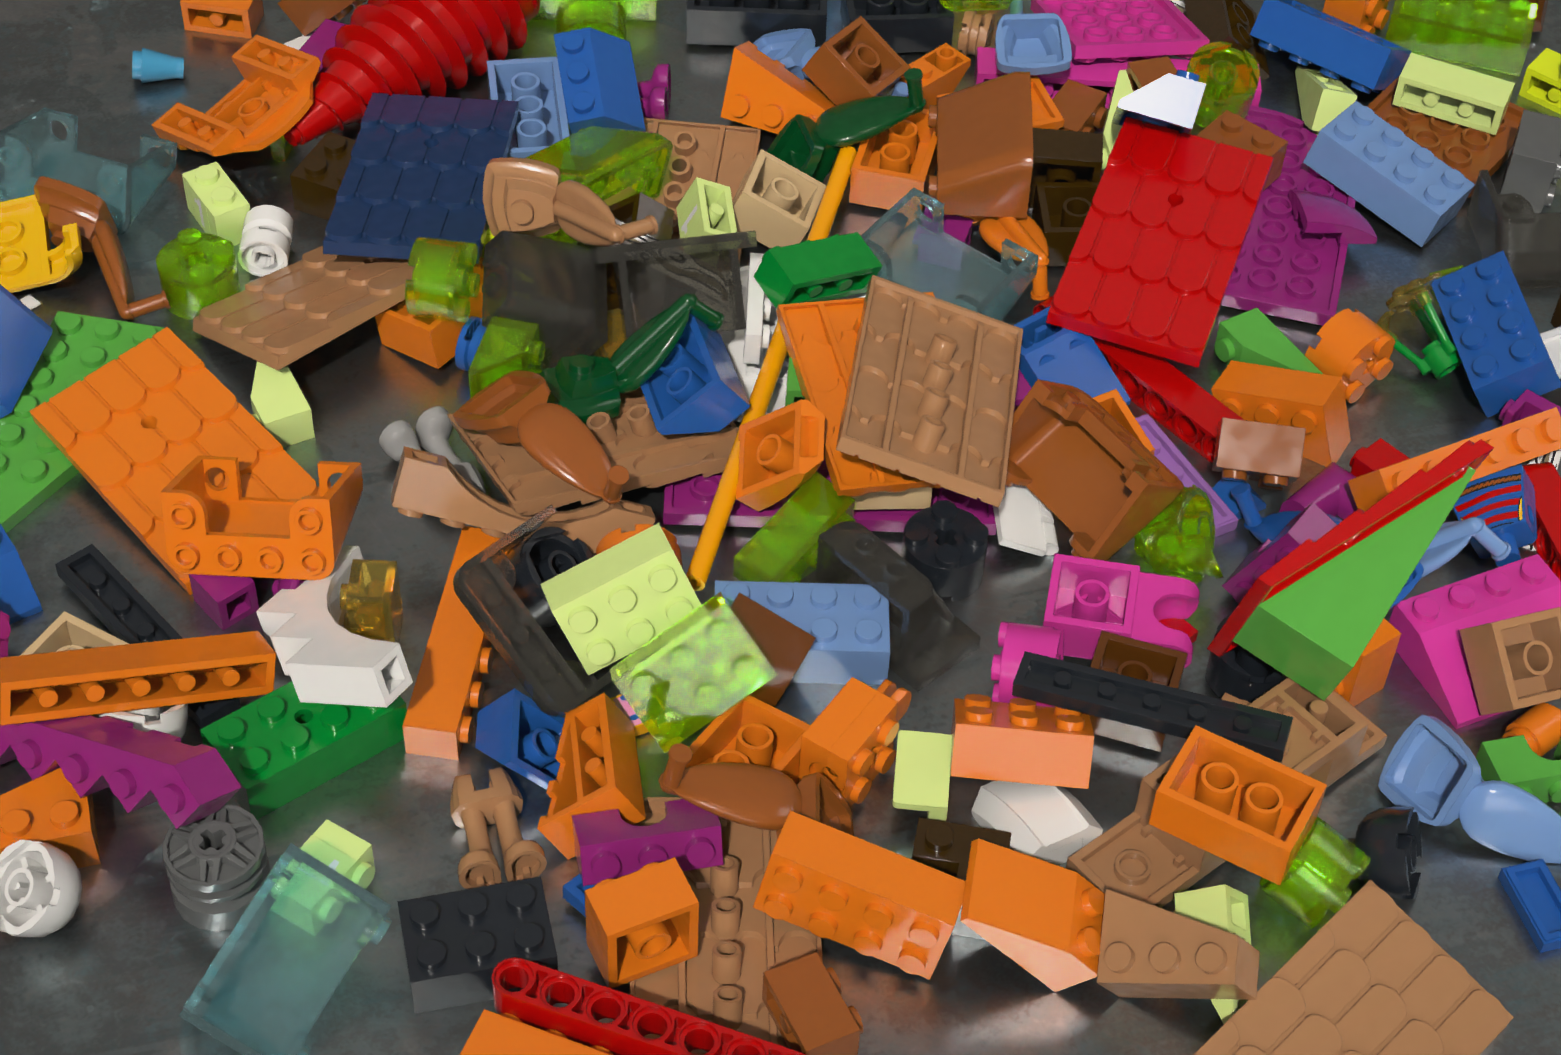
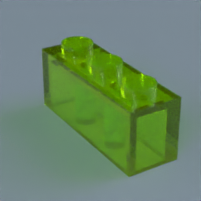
M816 471L734 556L733 576L740 581L800 583L801 575L809 566L815 568L822 562L828 553V546L836 537L840 540L843 539L854 526L855 500L850 496H837L832 483Z

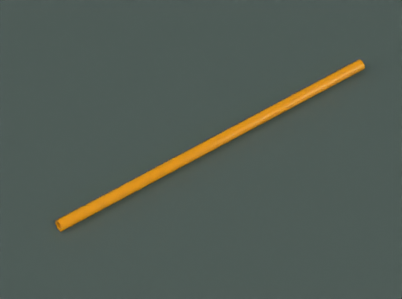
M852 146L841 147L838 152L807 240L814 241L828 238L857 154L856 149ZM779 320L777 321L749 399L750 407L745 410L740 425L766 415L788 353ZM739 429L686 573L694 591H701L705 588L736 500L740 441H738Z

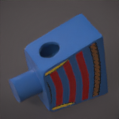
M1522 464L1470 481L1453 507L1459 521L1470 517L1481 518L1485 521L1486 526L1503 542L1505 541L1511 545L1510 554L1502 561H1495L1498 567L1521 560L1519 548L1534 543L1538 538L1535 489ZM1472 536L1469 542L1479 558H1490L1491 553Z

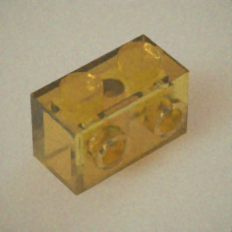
M352 560L349 583H342L340 588V609L347 610L344 616V628L372 640L400 642L403 611L397 561Z

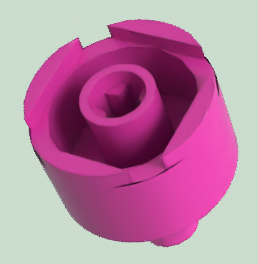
M1001 621L998 647L1003 649L1000 655L994 654L992 660L991 681H999V683H994L992 702L1009 703L1012 698H1021L1013 696L1012 689L1025 651L1063 660L1064 629ZM1035 701L1037 703L1036 706L1054 707L1053 705Z

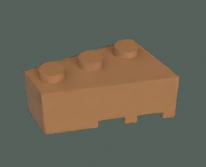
M1106 889L1097 983L1121 998L1256 1000L1260 951L1240 936Z

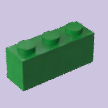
M854 232L844 235L835 234L829 238L814 241L805 240L799 244L784 247L775 246L763 255L762 262L753 277L777 309V306L780 304L828 301L867 292L872 275L877 276L883 265L860 234Z

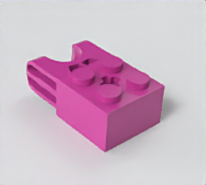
M1055 553L1043 626L1064 629V656L1092 660L1101 631L1103 630L1188 653L1185 663L1186 668L1191 664L1193 656V645L1188 634L1164 626L1159 620L1167 618L1183 620L1189 618L1198 607L1200 591L1196 584L1188 579L1140 572V566Z

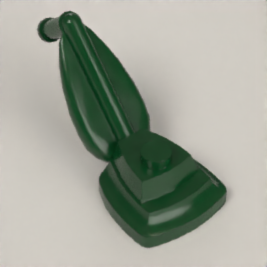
M911 68L904 73L909 98L886 95L852 100L827 109L818 117L816 123L806 116L797 114L779 132L767 152L822 183L832 169L839 147H846L872 138L895 126L907 117L920 113L924 109L926 100L923 97L922 71L918 68Z
M685 293L669 308L636 330L617 348L610 359L608 357L584 354L561 357L556 367L543 369L541 373H537L546 380L551 390L547 403L566 407L585 425L587 419L597 412H605L610 416V419L620 415L621 409L619 393H629L638 389L660 368L681 338L689 320V314L705 323L711 331L718 330L724 322V315L719 311H714L698 300L695 294Z

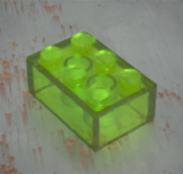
M721 592L610 668L613 683L664 753L668 752L672 745L681 743L777 676L771 662Z

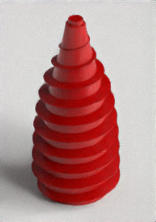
M368 0L367 4L360 5L353 11L350 24L342 26L337 31L335 47L329 48L324 53L322 60L323 72L317 73L313 81V104L305 115L283 135L284 138L292 146H297L298 144L305 145L315 138L318 139V137L326 134L328 131L331 132L336 129L343 131V126L354 122L361 125V120L372 93L389 94V96H392V94L419 95L429 98V96L445 97L447 87L458 90L464 88L467 84L468 75L478 77L487 71V61L505 60L508 49L517 50L524 46L528 35L527 23L537 16L540 9V0Z

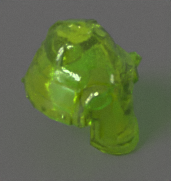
M1196 485L1184 487L1175 501L1134 537L1135 552L1159 575L1185 578L1195 584L1200 583L1204 575L1213 576L1216 579L1223 578L1224 576L1213 553L1215 523L1211 502L1206 492L1196 487Z

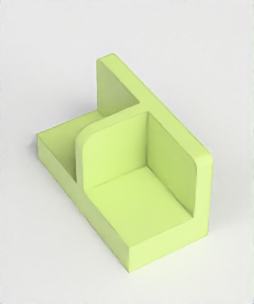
M900 730L898 732L892 806L894 808L928 811L927 819L946 822L952 734Z

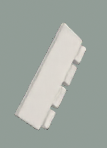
M1013 484L1012 487L1005 486V493L1000 506H993L999 545L1041 557L1058 553L1059 546L1053 512L1026 486Z

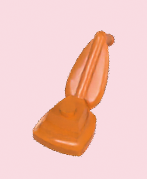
M958 215L973 219V226L979 225V234L982 239L1001 255L1015 261L1030 262L1032 264V291L1030 297L1033 300L1041 301L1050 297V292L1048 291L1049 247L1042 229L1030 216L1027 215V218Z

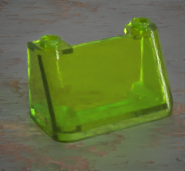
M589 126L526 158L542 161L557 167L561 173V182L567 180L579 182L590 188L603 201L628 187L633 188L637 193L641 192L655 199L660 195L673 144L659 133ZM561 228L556 232L547 234L564 247L576 242Z

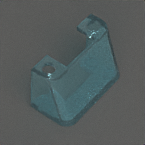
M43 108L0 130V199L2 201L34 195V185L40 176L60 180L102 198L118 229L117 236L124 234L176 167L177 142L147 134L140 136V157L130 165L77 151L78 116L49 108ZM53 121H59L65 126L67 130L65 140H61L54 135L52 131ZM152 147H157L156 150L150 153Z
M916 188L911 189L861 235L883 265L877 275L878 277L922 293L933 292L936 298L1000 321L1005 319L1037 273L1038 255L1009 239H1005L1002 242L1001 263L945 233L943 231L944 204ZM920 204L926 206L931 211L933 219L924 215L920 209ZM1012 256L1018 257L1022 262L1017 266Z

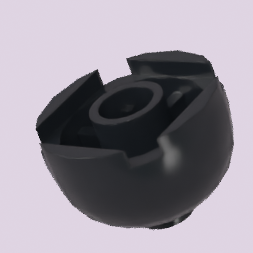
M1392 806L1379 808L1367 814L1357 826L1355 838H1347L1346 862L1348 866L1356 867L1359 881L1364 886L1371 879L1392 899L1415 900L1419 891L1421 872H1415L1417 858H1422L1419 817L1417 812H1413L1414 807Z

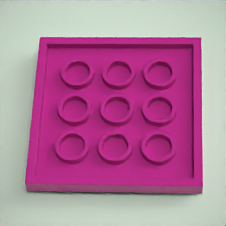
M1031 0L1030 9L1033 13H1055L1061 18L1069 34L1072 57L1079 62L1091 63L1096 58H1109L1114 61H1127L1129 57L1152 59L1165 55L1193 58L1195 54H1208L1210 40L1170 0Z

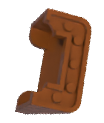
M1014 71L937 98L936 105H929L928 127L935 128V135H937V175H929L928 198L935 199V214L1027 218L1033 169L1030 72Z
M1037 379L1013 414L1005 486L1012 487L1013 484L1026 486L1073 532L1069 539V543L1073 548L1071 550L1073 556L1108 561L1172 504L1184 489L1183 483L1096 400L1077 387Z

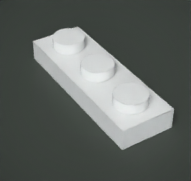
M750 253L743 363L759 364L760 349H768L770 325L762 323L763 321H770L771 301L768 297H764L765 292L753 277L762 262L763 253Z

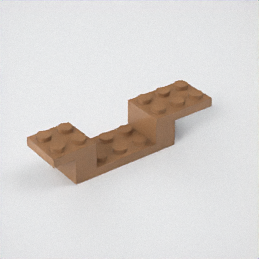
M1286 678L1247 705L1293 717L1291 731L1281 764L1325 783L1327 787L1385 745L1388 736L1335 690L1323 701L1290 678ZM1175 755L1142 778L1135 811L1068 857L1066 868L1078 872L1104 894L1106 889L1162 908L1175 898V893L1184 892L1226 860L1149 824L1156 790L1177 757Z

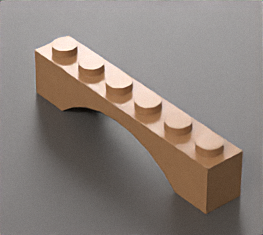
M405 446L403 447L391 492L392 506L397 507L398 512L405 516L422 518L423 514L439 517L441 523L451 527L464 528L465 524L481 527L483 533L493 537L506 538L507 534L523 537V541L541 528L559 527L566 530L563 535L574 541L579 538L594 555H596V548L599 542L611 531L621 528V533L634 531L635 524L654 525L656 519L651 506L622 499L616 504H608L602 500L593 505L569 511L540 512L530 516L517 514L510 505L499 502L476 489L457 472L446 456Z

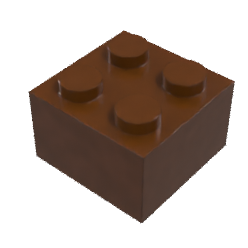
M1102 630L1090 667L1179 689L1188 653ZM1090 715L1094 734L1161 752L1166 736L1165 733Z

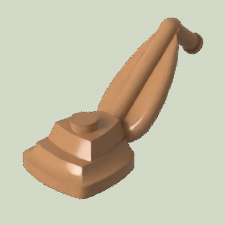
M506 157L493 158L486 166L483 181V204L490 231L495 237L508 239L534 238L556 232L561 228L568 236L581 243L594 246H611L616 243L622 244L625 240L648 234L655 235L658 232V224L653 215H648L645 219L622 225L616 224L615 217L610 208L596 193L587 186L573 180L561 182V173L553 165L527 158Z

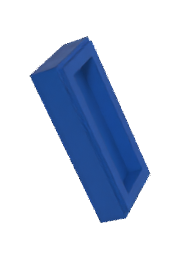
M1539 859L1501 868L1498 879L1539 953L1560 949L1561 889L1545 861Z

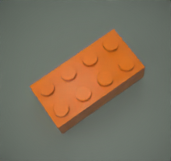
M790 810L770 856L753 908L765 912L774 919L784 920L809 930L818 937L828 938L853 948L862 955L875 957L890 963L906 973L919 975L930 980L955 926L963 903L966 881Z

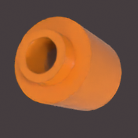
M1545 702L1536 704L1510 723L1502 738L1524 735L1532 751L1542 757L1559 743L1561 738V710Z

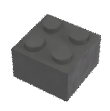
M1523 110L1504 172L1495 210L1539 220L1543 206L1551 207L1557 187L1554 185L1561 178V118Z

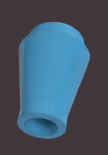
M142 48V51L133 50L132 79L141 80V83L183 79V57H175Z

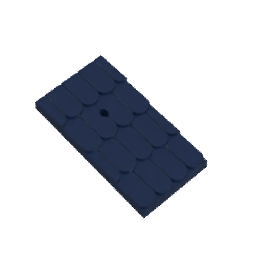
M372 93L361 120V129L351 151V160L336 195L335 206L325 228L323 254L479 264L489 227L483 204L485 169L491 159L506 158L508 156L519 114V101L502 100V102H498V100L465 98V100H462V98L429 96V98H425V96L392 94V96H389V94Z

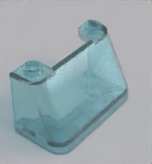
M290 843L181 1008L178 1016L241 1055H309L311 1048L304 1045L308 1038V1033L361 949L369 941L377 946L393 921L386 917L391 905Z

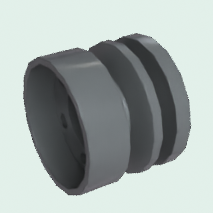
M225 804L219 811L179 829H176L173 824L168 828L162 844L163 859L167 869V876L170 880L175 907L185 921L202 930L215 932L233 930L255 920L268 906L267 884L272 879L263 829L253 814L239 806Z

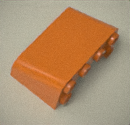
M197 456L160 492L166 552L170 563L180 572L197 575L321 580L326 578L334 569L362 496L363 479L361 463L319 461L317 466L320 496H305L300 499L242 497L238 457ZM216 467L226 472L229 478L227 487L218 488L211 484L208 478L210 468ZM342 473L341 477L331 486V475Z

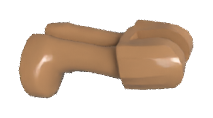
M504 767L488 770L490 782L489 788L476 791L471 774L455 776L450 801L451 817L457 827L465 829L469 852L461 857L457 869L459 882L465 889L502 883L500 867L492 851L487 825L496 824L507 882L538 877L546 868L547 861L543 848L536 841L523 840L517 817L522 812L523 798Z

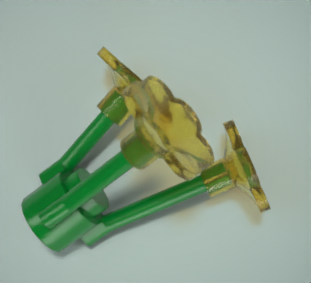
M1440 272L1424 279H1414L1407 285L1396 288L1392 292V297L1386 302V306L1390 311L1385 312L1376 323L1395 339L1394 349L1416 365L1423 376L1431 372L1437 380L1451 373L1462 363L1461 358L1456 353V347L1450 341L1431 303L1434 301L1430 293L1432 289L1431 284L1441 276ZM1408 309L1412 316H1417L1432 342L1421 351L1425 356L1423 359L1398 341L1399 336L1389 329L1390 322L1396 312L1399 313Z

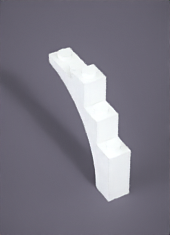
M344 546L339 553L333 571L326 578L321 580H305L296 589H281L256 611L266 640L272 649H275L284 675H290L300 702L387 708L413 683L399 643L372 640L351 633L342 627L344 618L355 600L372 583L359 546Z

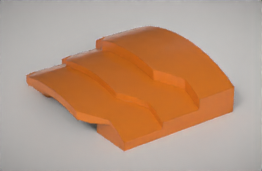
M256 34L231 56L244 78L243 81L206 113L177 102L151 126L162 142L180 150L202 151L214 157L230 153L259 151L287 133L312 106L313 81L321 65L319 58Z

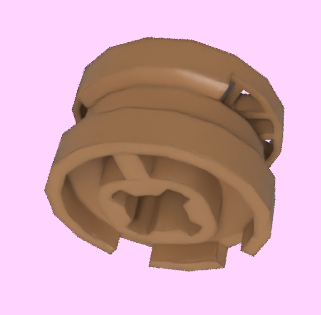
M967 8L965 10L957 46L961 53L966 56L976 57L977 47H990L995 13L989 12L984 16L983 14H978L976 9Z

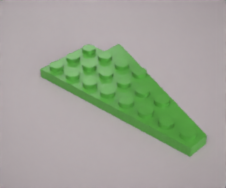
M63 311L57 312L50 325L53 328L52 335L10 414L0 419V524L6 533L79 473L74 465L34 422L29 411L43 402L47 403L51 397L77 381L84 380V377L113 359L117 360L118 356L147 338L151 339L152 335L165 327Z

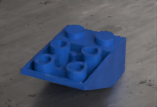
M1050 306L1014 324V326L1023 329L1019 369L1031 388L1037 379L1077 387L1092 398L1117 389L1126 405L1131 403L1130 397L1092 336L1046 323Z

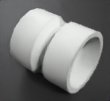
M259 205L247 212L238 250V261L244 270L252 275L263 277L288 265L290 245L294 232V221L288 212L273 205Z

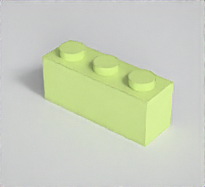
M1411 52L1399 76L1392 104L1496 135L1506 114L1515 83Z

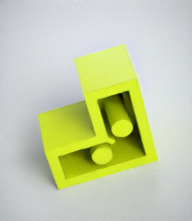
M1546 47L1527 67L1518 95L1560 115L1561 54Z

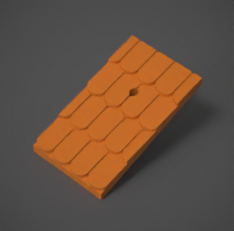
M923 292L935 297L933 292ZM865 297L778 305L776 309L777 317L789 358H792L801 393L806 400H809L825 415L824 458L837 496H862L867 493L881 491L902 492L911 488L921 487L942 488L940 484L934 485L899 473L897 469L894 471L858 458V455L851 456L836 450L841 415L845 405L848 380L852 370L857 333L860 327Z
M168 327L152 335L151 339L147 338L121 354L117 360L113 359L84 377V380L77 381L51 397L47 403L43 402L29 411L39 428L189 595L193 594L189 574L174 568L167 556L160 492L197 456L238 457L242 497L300 499L305 496H320V489L316 481L283 449L282 444L237 401L235 395L205 367L204 362ZM216 467L209 469L208 478L212 485L218 488L228 486L229 478L224 470Z

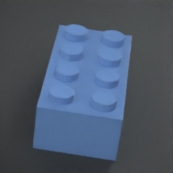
M557 57L487 61L489 100H498V102H502V100L519 101V114L507 157L542 161L559 169L561 182L572 180V149Z
M1355 101L1319 131L1303 161L1307 166L1421 248L1458 214L1475 186L1460 171L1445 164L1434 156L1430 150L1421 147L1407 137L1399 128L1393 127L1377 116L1372 109L1363 106L1358 101Z
M715 580L714 634L735 597L740 592L816 637L790 683L846 684L854 677L867 685H881L885 679H888L890 660L888 585Z

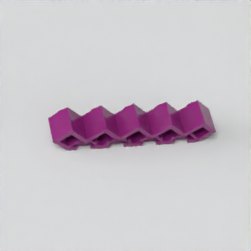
M87 715L0 726V765L17 759L32 780L61 768L65 778L72 784L80 798L110 787L127 813L158 801L160 807L167 814L176 829L219 811L242 788L216 748L204 744L195 747L181 743L180 737L156 730L140 731L133 728V723L113 717L104 716L97 718Z

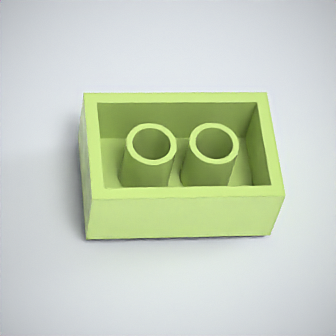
M659 523L540 584L554 617L588 676L706 615Z

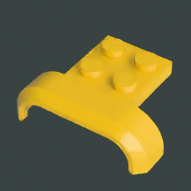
M35 194L0 202V284L10 293L54 284L74 274L81 266L83 260L81 235L77 223L64 225L62 227L63 242L56 248L51 249L49 226L42 215Z

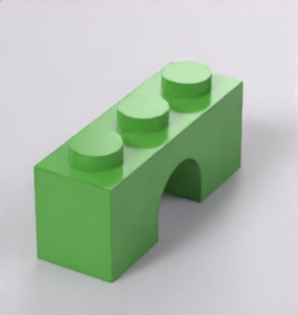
M1524 735L1481 743L1476 760L1480 765L1481 776L1484 781H1505L1524 789L1543 802L1553 801L1561 803V738L1553 754L1556 760L1543 758L1533 752Z

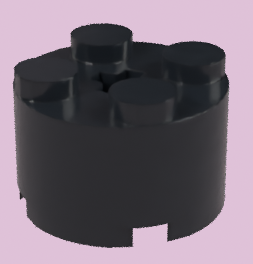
M947 500L937 501L932 507L914 514L906 523L903 532L900 566L905 585L919 597L931 601H938V597H952V602L972 595L982 583L988 546V528L973 514L957 508L953 502Z
M544 527L534 532L505 556L501 564L494 571V577L499 584L502 597L512 610L513 618L521 626L530 627L534 625L545 628L558 625L540 584L594 557L584 542L579 538L574 541L563 535L566 530L559 527Z
M1230 615L1220 622V624L1217 627L1215 636L1226 623ZM1240 645L1221 657L1210 651L1205 674L1207 684L1220 699L1226 692L1250 703L1288 678Z

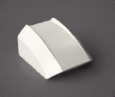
M992 781L980 787L971 810L980 828L1011 833L1009 849L1058 866L1066 863L1068 857L1102 835L1103 828L1083 804L1061 786Z

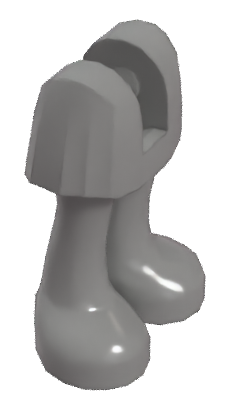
M435 406L424 411L418 418L416 433L409 422L404 420L394 421L382 431L379 437L380 447L393 460L400 462L404 446L421 450V446L429 453L446 456L461 476L476 489L487 495L484 480L479 470L468 462H462L450 446L448 440L453 426L447 416L449 413L444 407Z

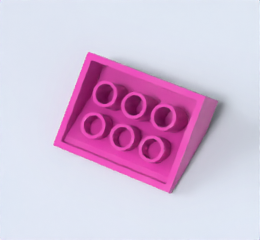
M1538 554L1402 600L1393 608L1389 623L1402 633L1396 652L1456 730L1503 713L1480 714L1459 630L1561 607V581Z

